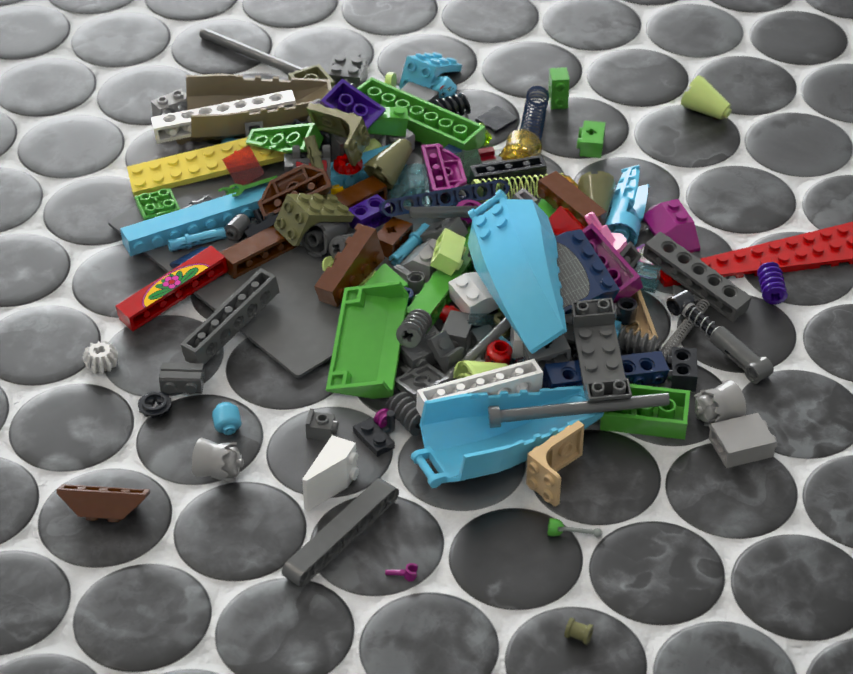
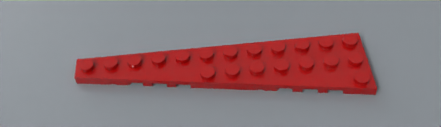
M853 222L701 258L700 260L716 270L724 278L728 276L743 278L744 274L754 273V276H758V268L767 262L778 263L783 273L817 269L821 265L826 264L833 267L838 266L842 262H848L850 265L853 264ZM656 269V276L663 287L681 285L661 269Z

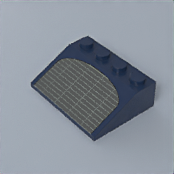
M582 229L567 231L555 236L558 251L557 266L560 268L558 277L562 286L560 294L563 298L565 314L571 313V301L612 298L614 301L620 289Z

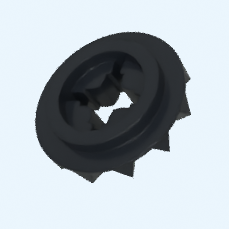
M159 391L146 393L138 401L139 412L143 413L145 417L149 415L152 418L157 415L162 417L163 413H169V408L172 407L169 395Z

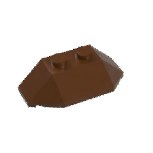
M302 164L270 180L261 199L258 201V206L263 218L272 212L276 215L280 212L287 194L317 193L327 195L332 188V184L325 169Z
M62 484L57 488V495L78 517H85L86 520L90 521L107 518L109 522H119L150 494V489Z

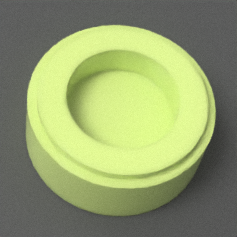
M387 73L385 83L396 87V74Z

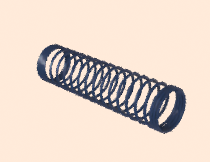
M542 86L531 87L527 91L517 149L521 154L527 156L535 155L540 150L549 101V92ZM534 91H541V92H543L544 94H546V96L543 95V94H541V93H532V92H534ZM534 94H539V95H542L543 97H545V99L542 98V97H539V96H533V97H530V96H531V95H534ZM531 98H541L544 102L537 99L531 100ZM525 139L534 140L535 142H529ZM522 140H524V141L527 142V143H537V144H536V145H527V144H525ZM520 141H521L524 145H526V146H529V147L537 146V147H536V148H533V149L525 148V147L520 143ZM520 146H521L522 148L526 149V150H535V151H533V152H526V151L522 150V149L520 148Z

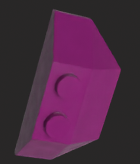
M439 143L421 145L424 176L429 192L461 187L467 184L462 162L458 156L444 149Z
M679 199L651 206L644 214L643 220L654 236L661 231L688 252L700 251L694 220Z

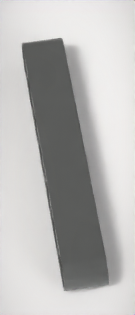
M381 478L375 480L287 560L282 568V576L296 585L304 587L396 501L399 489Z

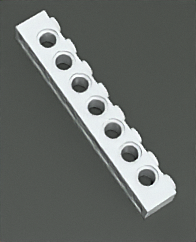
M292 90L151 117L156 143L158 144L191 137V115L239 113L245 110L252 113L259 112L260 108H266L267 110L277 109L280 105H284L285 108L294 107L296 100Z

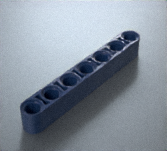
M495 180L388 199L380 203L379 212L384 217L408 214L409 210H406L403 206L404 201L409 200L411 207H425L422 204L424 196L429 198L430 203L428 206L457 205L460 201H463L459 198L460 190L466 193L464 200L480 201L491 199L496 195L495 186L497 183L502 186L505 194L509 191V185L504 180ZM478 187L484 189L482 197L477 194ZM442 193H445L448 197V201L445 204L440 200ZM387 203L393 206V211L390 214L385 211Z

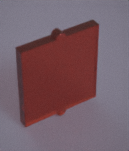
M249 145L239 151L235 150L233 154L222 159L235 184L245 185L248 182L252 183L254 179L265 174Z

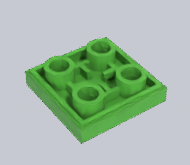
M171 188L143 193L134 197L143 221L180 210Z

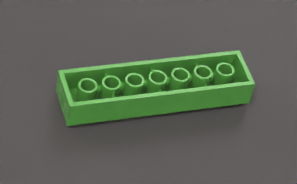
M373 77L357 87L358 90L384 108H407V129L413 132L415 140L423 144L439 143L443 148L451 144L464 150L463 161L467 160L477 149H480L485 144V126Z

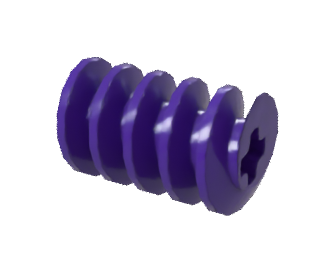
M767 262L762 264L758 268L757 275L763 300L769 304L784 302L787 299L788 293L783 272L779 268L778 263Z

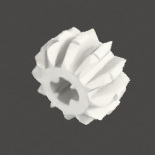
M98 341L96 344L90 343V347H86L83 353V362L87 370L93 371L94 374L97 372L103 374L104 371L111 372V368L116 367L119 358L114 344H108L107 341L103 343Z

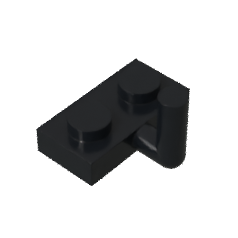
M259 208L252 211L257 221L247 226L248 230L245 233L248 238L273 226L278 214L275 215L272 212L263 218Z
M393 410L387 411V426L380 428L371 418L353 426V433L377 457L395 448V442L388 436V434L395 431V412Z

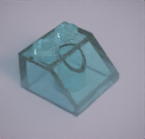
M415 163L404 167L395 186L390 190L391 199L429 192L425 163ZM424 196L422 204H429V198ZM405 200L403 206L411 205L409 200Z

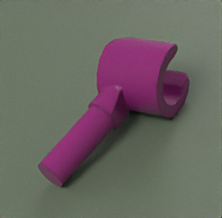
M409 563L405 569L385 570V575L404 576L407 581H414L417 576L418 566L414 563Z

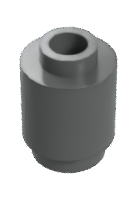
M245 214L235 215L224 227L226 236L234 241L239 240L245 234V231L248 230L247 226L251 223L249 217Z

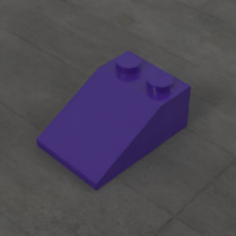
M341 79L320 100V104L325 107L337 108L342 112L355 113L363 117L367 130L386 111L383 106L344 79Z

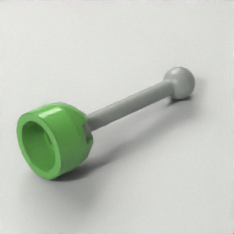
M549 518L547 536H559L563 531L594 534L595 537L602 535V530L599 528L590 530L565 527L559 519Z

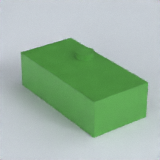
M630 384L632 396L668 393L670 405L604 412L603 417H601L600 430L685 440L690 391Z

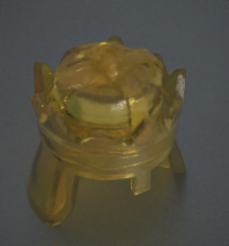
M518 129L509 134L506 146L499 156L502 157L501 161L541 155L542 144L533 132Z

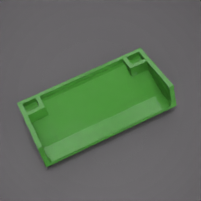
M400 281L344 288L326 386L327 392L371 399L393 396L401 348L396 332L406 317L409 298L408 292Z

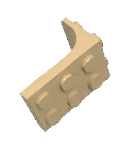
M579 420L572 425H568L563 431L551 436L546 442L536 446L527 453L526 484L554 507L560 504L561 476L557 472L582 456L584 424Z

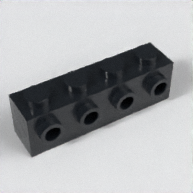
M542 155L470 166V184L473 179L481 181L482 179L487 180L490 178L492 180L496 178L498 180L500 177L504 179L511 176L514 178L517 176L520 178L522 176L527 177L528 175L531 177L537 175L538 177L540 174L544 176L547 173V165ZM528 177L527 180H528L529 186H530L531 178ZM534 177L533 180L536 185L537 178ZM511 178L510 182L513 189L514 179ZM519 178L516 179L518 188H519V181H520ZM522 178L523 186L525 187L526 179Z

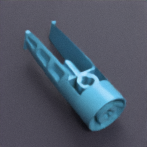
M639 165L621 169L623 174L615 189L610 205V214L605 224L611 233L623 234L627 242L631 241L634 246L638 240L641 228L640 223L644 217L648 188L650 187L649 184L638 187Z

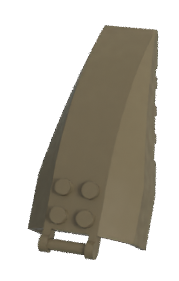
M236 74L186 75L187 110L292 90L296 104L294 107L287 108L284 105H280L277 109L273 110L260 108L259 112L252 113L245 110L239 113L191 115V137L178 139L176 142L179 145H183L186 142L220 141L231 137L235 139L246 138L245 123L263 121V128L292 124L294 119L303 122L309 116L306 109L309 102L311 103L318 98L321 100L331 90L330 79H300L291 77V80H279V77L274 76L273 79H261V76L243 78V75Z

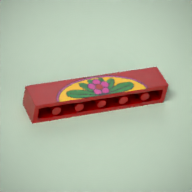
M209 246L115 305L119 320L131 331H135L226 273L228 267L225 256L213 246Z

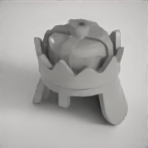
M731 380L723 382L715 389L700 390V393L694 395L696 398V418L705 422L704 426H709V429L711 423L745 416L746 414L744 395L740 387Z
M202 437L199 438L194 446L192 455L193 475L196 477L211 476L218 480L235 482L236 479L234 477L240 473V467L244 465L242 455L238 448L234 447L237 445V442L218 444Z

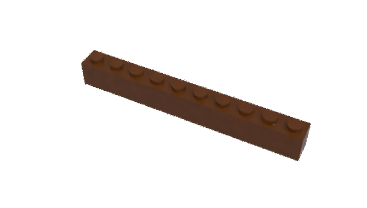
M372 175L334 195L338 198L339 202L351 208L376 194L387 200V186ZM273 225L220 253L226 258L227 273L235 279L298 246L290 244Z

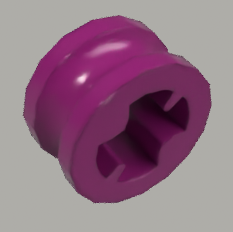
M387 408L381 409L374 416V422L380 428L387 426Z

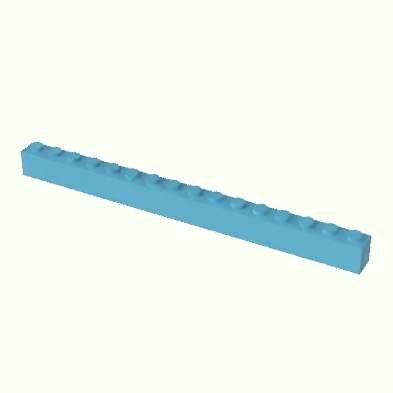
M389 145L363 152V168L356 174H340L334 170L333 162H331L332 186L339 184L344 189L368 178L369 176L364 171V164ZM269 182L245 189L241 195L232 197V195L237 192L120 228L122 243L130 256L168 245L167 240L183 237L184 234L191 235L224 227L235 215L245 214L249 219L255 216L252 211L259 208L258 201L261 199Z

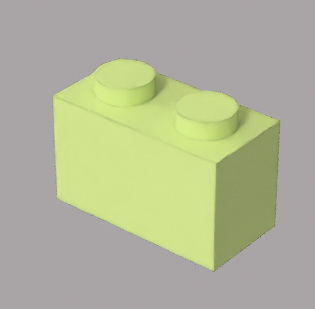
M445 228L436 240L430 266L450 276L455 270H459L463 264L461 258L466 251L464 246L466 238Z

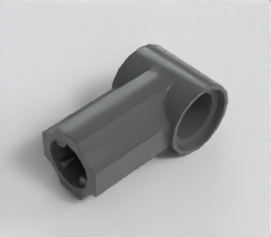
M399 264L394 266L392 270L408 283V288H411L414 292L413 297L419 294L425 284L424 273L420 271L412 272Z

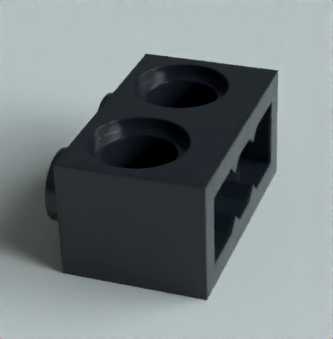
M672 347L671 355H667V365L670 368L667 382H671V389L696 392L698 379L697 348Z

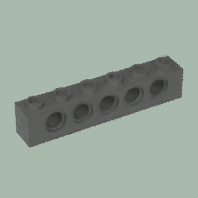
M661 231L645 243L644 258L700 299L707 300L711 307L730 321L734 322L748 310L751 296Z
M260 268L180 344L185 361L189 363H203L205 365L280 292L276 276Z

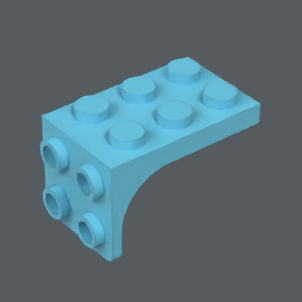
M433 52V54L424 53V55L416 53V55L407 56L399 88L401 89L410 81L432 89L433 86L431 84L440 74L461 71L462 64L456 63L457 60L453 58H443L442 54Z

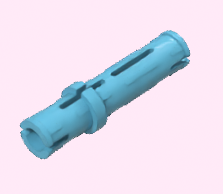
M423 223L390 255L389 261H391V264L394 266L400 264L417 246L423 243L420 236L429 227L428 224Z
M222 226L196 234H184L183 237L167 240L169 251L173 252L184 248L191 249L192 246L225 239V229Z

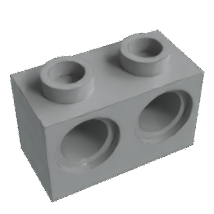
M179 89L152 100L153 117L186 111V93Z

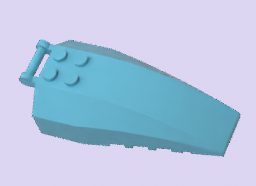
M500 189L491 199L476 209L472 208L468 211L472 219L468 247L475 270L517 335L533 354L567 332L563 309L564 303L560 294L562 286L558 277L560 268L557 266V242L548 216L533 200L507 199L506 194Z
M583 386L556 387L554 389L541 388L539 392L529 393L526 389L514 394L500 391L499 395H488L487 392L467 393L428 400L424 403L420 420L424 449L414 451L411 454V459L424 472L431 488H437L442 483L462 481L498 473L527 461V453L536 446L546 442L551 436L563 431L568 425H572L579 420L584 424L585 430L603 417L604 412L503 422L501 427L490 428L488 407L499 406L500 410L587 401L584 396ZM425 459H429L435 469L438 471L437 474L433 472V470L428 465Z

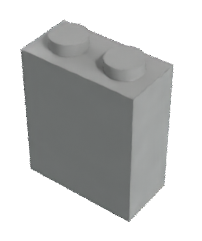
M759 413L711 423L709 440L726 468L774 457L775 447H777L776 437L770 433L766 421L762 420Z

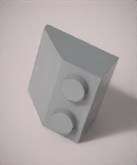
M432 238L417 246L400 264L412 272L420 271L424 273L425 283L431 279L433 272L438 270L430 266L436 240Z

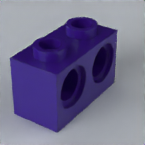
M376 194L349 208V211L354 215L352 222H349V226L354 229L359 223L376 228L388 222L391 217H384L379 212V205L384 199ZM387 203L385 211L390 214L391 205Z

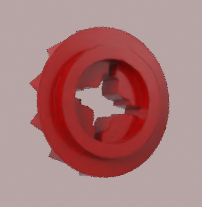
M343 154V156H337V159L333 161V168L340 174L352 175L361 171L363 161L361 159L355 167L351 166L347 155Z

